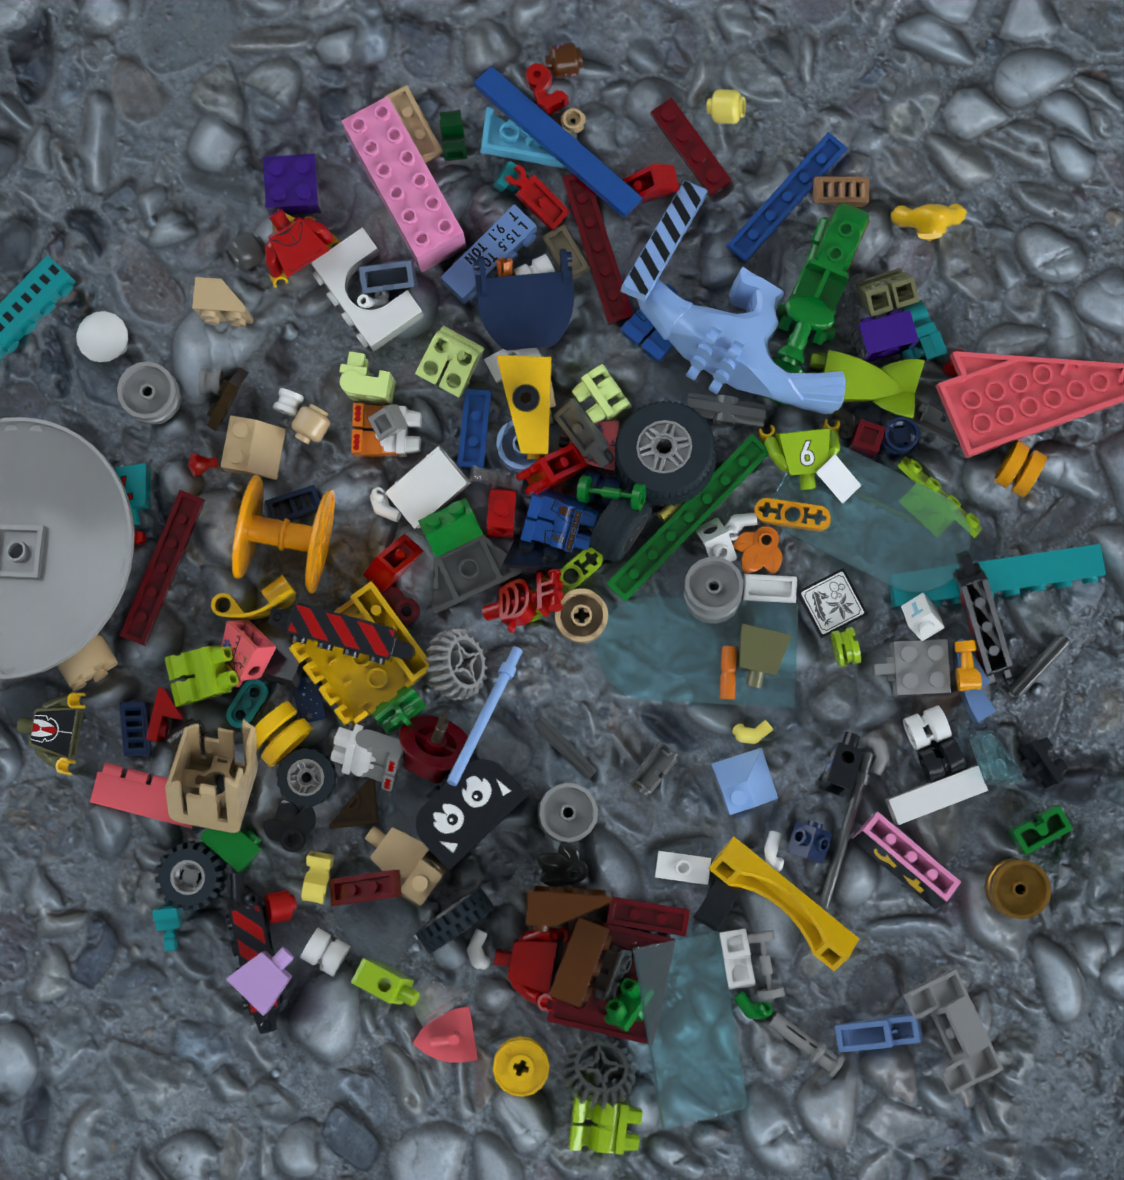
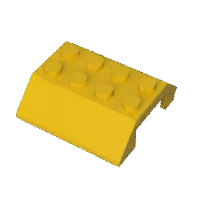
M372 581L351 595V599L334 612L394 628L399 635V641L409 643L415 648L416 655L412 659L405 660L393 657L392 662L385 660L384 665L370 662V656L359 653L358 658L344 655V649L333 646L332 651L318 648V642L307 640L306 644L292 641L293 645L288 648L299 663L306 660L307 664L303 669L314 685L322 682L323 685L318 690L330 707L336 703L339 707L334 712L344 726L351 722L354 727L356 724L372 716V713L376 711V706L393 699L397 695V691L404 686H413L428 673L426 670L429 668V663L425 661L427 656Z

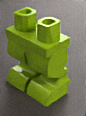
M222 645L205 646L189 652H183L180 655L164 657L170 681L187 679L170 684L175 707L193 705L197 701L232 692L231 688L239 684L237 673L235 671L227 672L225 663L233 658L231 647H222Z
M581 1096L574 1097L568 1140L569 1151L581 1150L582 1146H588L590 1150L598 1153L623 1155L624 1151L639 1149L640 1135L627 1133L626 1128L627 1123L641 1125L642 1108L629 1105L625 1100L622 1103L617 1100V1104L613 1108L607 1103L606 1108L602 1110L599 1103H596L595 1107L591 1109L590 1101L586 1100L585 1103L581 1104ZM585 1119H590L594 1123L590 1125L585 1124L584 1121Z

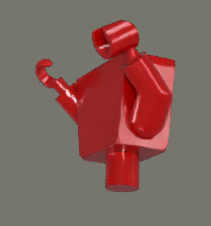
M564 927L558 930L548 928V931L529 930L519 936L518 940H514L512 951L496 948L494 965L509 967L507 979L511 981L512 988L524 999L538 1005L544 1011H553L547 1005L549 999L557 1001V998L547 994L550 988L557 941L561 938L562 932L565 935L564 943H567L570 937L569 931Z

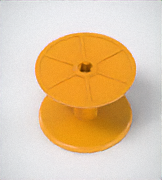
M254 475L245 491L237 520L232 553L233 576L235 579H240L245 575L251 563L256 543L277 546L280 551L287 548L308 552L305 582L307 591L313 594L319 585L331 539L335 511L334 490L330 489L324 493L313 526L293 523L287 518L281 521L262 516L264 485L261 477Z

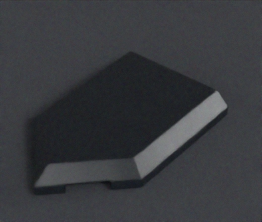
M269 619L255 625L276 646L261 676L262 679L298 690L304 671L303 667L307 662L305 660L299 663L288 649L293 645L292 635L285 633L286 630L268 623Z

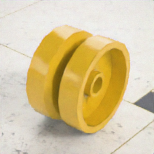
M289 701L280 704L255 726L257 750L267 745L261 754V759L270 768L290 754L314 729L305 718H300L290 724L296 717L297 710Z

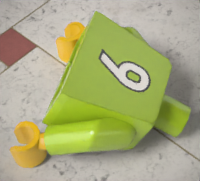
M826 419L822 429L778 433L776 437L775 428L773 425H770L771 433L764 434L762 428H760L759 437L765 444L770 458L780 471L786 472L787 475H799L800 490L815 489V473L834 455L837 456L840 450L839 420H836L834 427L829 426L827 423L828 419Z

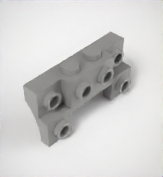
M957 969L947 971L903 994L915 1020L931 1013L953 1060L938 1070L950 1095L958 1094L964 1089L1003 1070L986 1029L981 1023Z

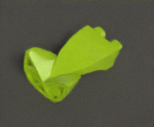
M828 350L826 354H811L809 368L821 370L822 373L843 372L846 379V391L843 402L872 401L885 411L898 417L913 419L915 392L924 360L905 359L878 368L860 358L842 352Z

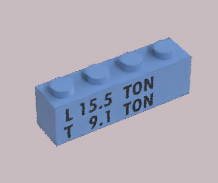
M514 204L441 276L442 284L463 304L468 300L473 302L477 298L475 275H479L478 270L474 271L473 260H478V256H484L486 278L498 277L496 260L506 258L507 262V258H511L514 262L519 255L517 252L523 246H530L536 239L537 225Z

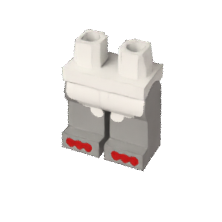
M358 724L355 725L353 731L339 727L333 744L335 746L330 760L343 764L342 773L349 775L351 772L357 777H368L382 782L381 789L391 792L399 774L404 754L399 739L372 730H363L364 726Z

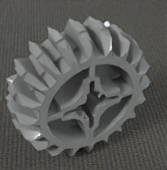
M460 628L447 629L435 635V638L430 641L431 647L426 649L429 657L425 659L429 663V668L426 670L431 674L429 681L435 682L434 690H439L441 696H446L449 700H465L478 694L479 690L484 687L483 681L487 679L484 671L488 669L485 666L487 658L482 653L484 648L479 647V639H474L472 632L468 633L465 629Z

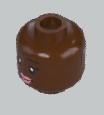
M572 42L551 46L549 55L545 56L546 67L549 71L553 72L556 79L577 76L580 69L583 68L580 47L576 48Z

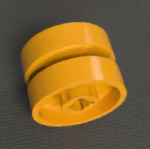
M1017 440L1003 459L993 482L1003 488H1007L1013 481L1011 492L1024 498L1039 477L1046 463L1047 456L1034 450L1027 457L1030 446Z

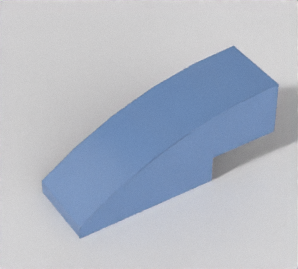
M963 637L953 641L955 679L956 668H961V653L955 652L954 642L964 641ZM972 653L974 668L982 676L981 690L959 691V694L972 722L977 723L996 712L982 689L991 682Z
M912 1013L835 1025L839 1053L891 1048L894 1045L921 1043L924 1039L921 1019L915 1020Z

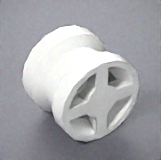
M280 388L278 392L280 397L274 403L273 409L295 417L298 413V406L303 403L304 397L293 391Z

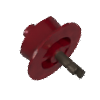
M446 711L441 712L439 717L429 715L413 717L409 719L412 724L407 727L404 723L399 732V742L404 750V769L422 778H426L432 783H441L452 771L468 739L467 734L460 727L446 718Z

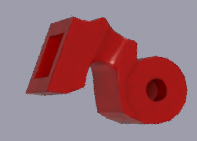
M533 64L527 69V86L534 92V99L541 110L548 116H551L569 105L568 95L563 91L556 90L552 94H547L552 86V75L547 67L542 64Z

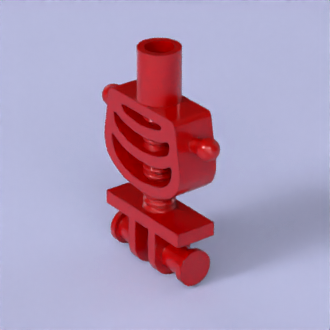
M558 569L549 570V580L541 572L536 573V591L523 579L507 580V584L499 588V601L482 607L484 618L487 621L499 618L508 627L507 630L513 633L516 630L515 626L525 625L532 621L536 610L544 617L550 616V611H561L563 609L561 600L564 597L563 591H561L563 589V582L560 580L561 571Z

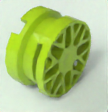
M853 627L846 628L844 632H839L838 630L831 632L832 648L839 668L847 666V663L850 662L853 664L861 663L860 647L858 640L856 641V633Z

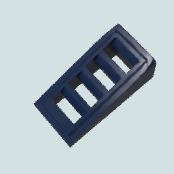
M315 485L265 500L264 509L268 518L281 521L287 518L290 522L316 513L321 501ZM307 494L312 503V507L309 508L304 498V495ZM294 499H299L302 510L298 511ZM288 502L291 514L287 513L284 503ZM278 506L282 517L277 518L274 507Z
M150 702L120 703L124 756L151 755V740H146L150 724ZM141 710V716H129V711ZM142 721V726L130 727V722ZM130 732H143V737L130 738ZM144 742V748H130V743Z

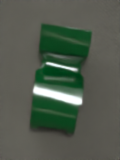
M461 111L440 112L439 122L444 161L468 159Z

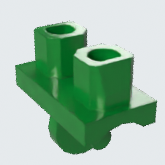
M410 685L398 690L397 695L390 701L382 702L376 706V711L372 715L389 735L404 723L407 727L412 724L409 719L427 706Z
M625 978L620 985L622 993L619 998L610 1000L606 1005L607 1015L604 1018L607 1024L615 1025L626 1032L634 1021H643L645 1016L641 1011L654 993L651 988L629 978Z

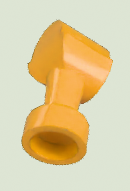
M976 640L954 642L955 652L961 653V668H956L958 691L981 690L982 676L974 668L971 653L976 651Z

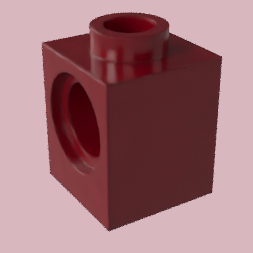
M860 419L856 424L848 449L874 457L878 453L886 427Z

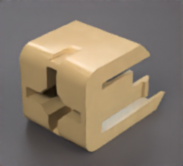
M245 720L242 722L245 763L235 761L234 731L218 728V739L205 737L204 756L201 753L199 724H194L184 729L165 787L168 814L172 820L230 833L240 830L258 770L255 727ZM219 774L224 775L225 791L216 794L215 785Z

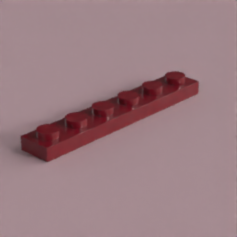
M574 174L562 177L563 185L607 323L612 325L631 319L633 313L627 294L621 292L623 282L595 194Z
M179 490L123 625L120 637L146 646L206 501L203 498Z

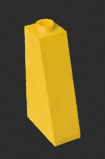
M497 355V362L520 451L527 454V459H540L543 457V454H548L552 358ZM520 385H532L539 392L540 403L535 410L522 412L513 404V392ZM523 393L521 395V401L523 403H529L531 401V395L529 393Z

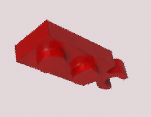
M514 166L513 169L518 173V179L515 180L512 176L507 175L504 178L505 181L511 186H517L519 190L514 195L550 231L555 230L570 210L535 175L527 178L526 171L522 166Z

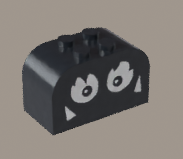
M486 759L472 761L466 765L457 786L446 783L441 788L437 785L426 795L428 801L421 807L416 817L417 834L424 845L450 870L529 794L497 762Z

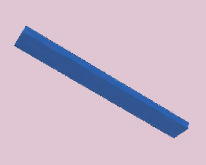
M491 66L474 81V87L623 218L641 203L642 197L495 68Z

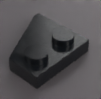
M517 534L503 562L501 572L509 573L510 568L524 569V574L541 572L544 575H548L549 570L560 569L566 553L531 540V542L520 540L521 536Z

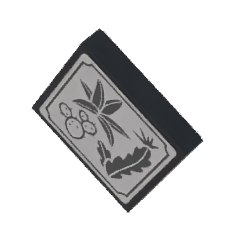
M844 568L796 592L820 639L868 615Z

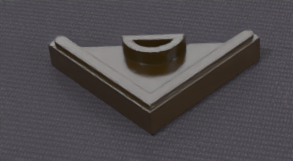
M368 778L332 823L329 824V829L379 824L376 781L374 779Z

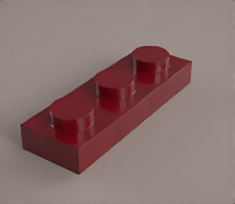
M387 870L329 879L331 906H344L402 897L400 870Z
M612 896L606 923L686 937L690 909Z

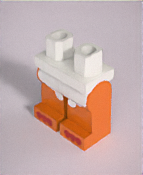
M353 403L352 426L354 429H352L351 453L354 457H407V453L421 452V437L408 436V428L387 439L379 441L368 418L385 406ZM399 406L408 427L421 428V412L408 410L406 406Z

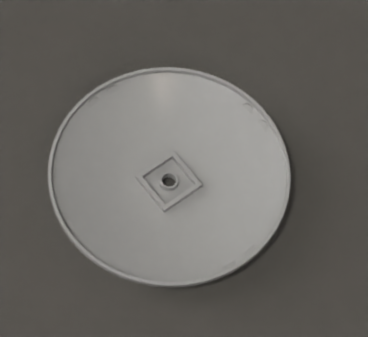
M12 417L0 419V680L23 678L44 672L63 663L84 648L101 631L119 604L127 585L134 554L135 535L130 502L125 488L110 462L94 445L77 433L53 422L36 418ZM22 545V555L19 558H14V548Z

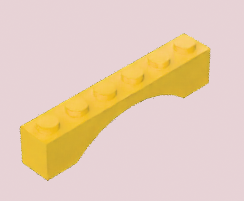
M734 836L720 850L708 868L727 885L753 891L778 906L800 929L809 944L812 954L832 971L838 969L850 957L859 941L856 935Z

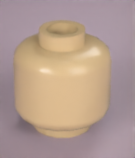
M310 404L309 407H301L291 423L292 429L297 432L295 438L307 445L310 441L320 442L330 426V421L327 418L329 414L313 404Z

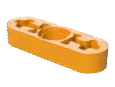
M763 498L756 503L754 508L757 519L764 524L817 532L826 530L831 524L830 512L827 508L819 505ZM766 505H770L771 510L779 511L778 506H783L780 512L781 520L777 519L778 515L776 513H769L768 517H764L760 509H765ZM796 508L800 511V517L797 521L791 522L785 518V513L788 509ZM804 510H809L808 516L816 517L821 512L826 521H821L820 525H816L814 519L807 518V524H804Z

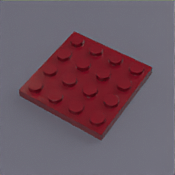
M577 917L569 920L567 927L569 935H571ZM601 922L609 925V932L613 935L608 947L609 949L611 944L621 947V949L633 951L630 957L632 958L631 967L624 974L622 982L625 978H629L651 988L654 992L641 1011L645 1018L642 1022L634 1021L627 1032L615 1025L607 1024L604 1018L607 1015L605 1007L608 1002L593 996L594 990H592L588 1002L582 1001L581 1007L557 999V1001L551 1000L550 1009H553V1011H549L547 1022L652 1045L675 938ZM564 943V945H563V950H562V954H561V959H562V956H563V953H564V951H565V948H566L567 943ZM602 949L601 954H600V956H599V958H602V961H603V958H604V955H605V952H606V950H603V949ZM601 967L600 972L608 974L609 969ZM592 975V978L590 980V983L593 984V986L596 980V976Z

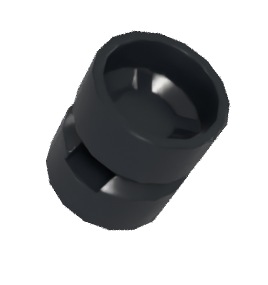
M953 737L939 742L937 748L929 746L917 751L922 770L930 783L944 778L946 772L955 774L966 769L961 749Z

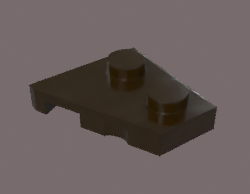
M239 368L230 381L224 380L218 391V394L221 395L219 402H213L207 413V416L211 417L207 424L208 427L216 431L249 372Z

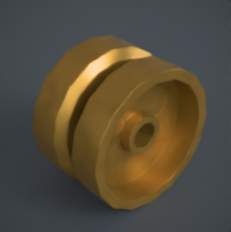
M1016 858L1005 859L995 864L986 875L984 885L986 898L992 908L1002 915L1020 920L1033 918L1043 912L1049 903L1051 895L1050 880L1045 871L1034 862ZM1020 885L1021 889L1015 891V887Z

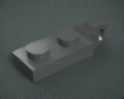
M575 398L569 400L553 415L583 457L587 456L591 461L595 460L601 469L615 460L608 449L609 444Z

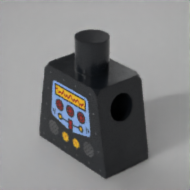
M845 732L842 743L838 742L832 748L818 789L842 798L853 790L864 751L857 748L861 738L859 735Z

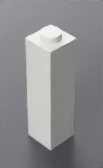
M978 765L971 766L932 783L929 782L887 798L885 802L893 823L900 825L988 791L986 784H989V780L984 769H979Z

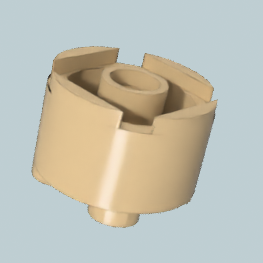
M575 589L565 594L561 600L563 609L555 612L556 626L561 635L567 640L578 644L590 643L599 638L608 622V609L603 599L589 589ZM579 610H584V614L589 615V618H586L584 623H579V619H574V615H578Z
M99 632L84 648L71 658L57 665L69 687L73 691H77L83 688L87 681L91 679L97 682L109 674L107 670L115 667L118 662Z

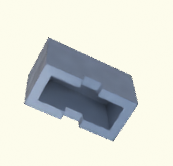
M414 259L359 267L363 294L410 288L418 285Z

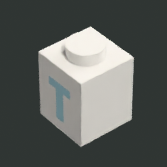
M924 592L901 606L908 627L921 641L926 640L945 628L937 607Z

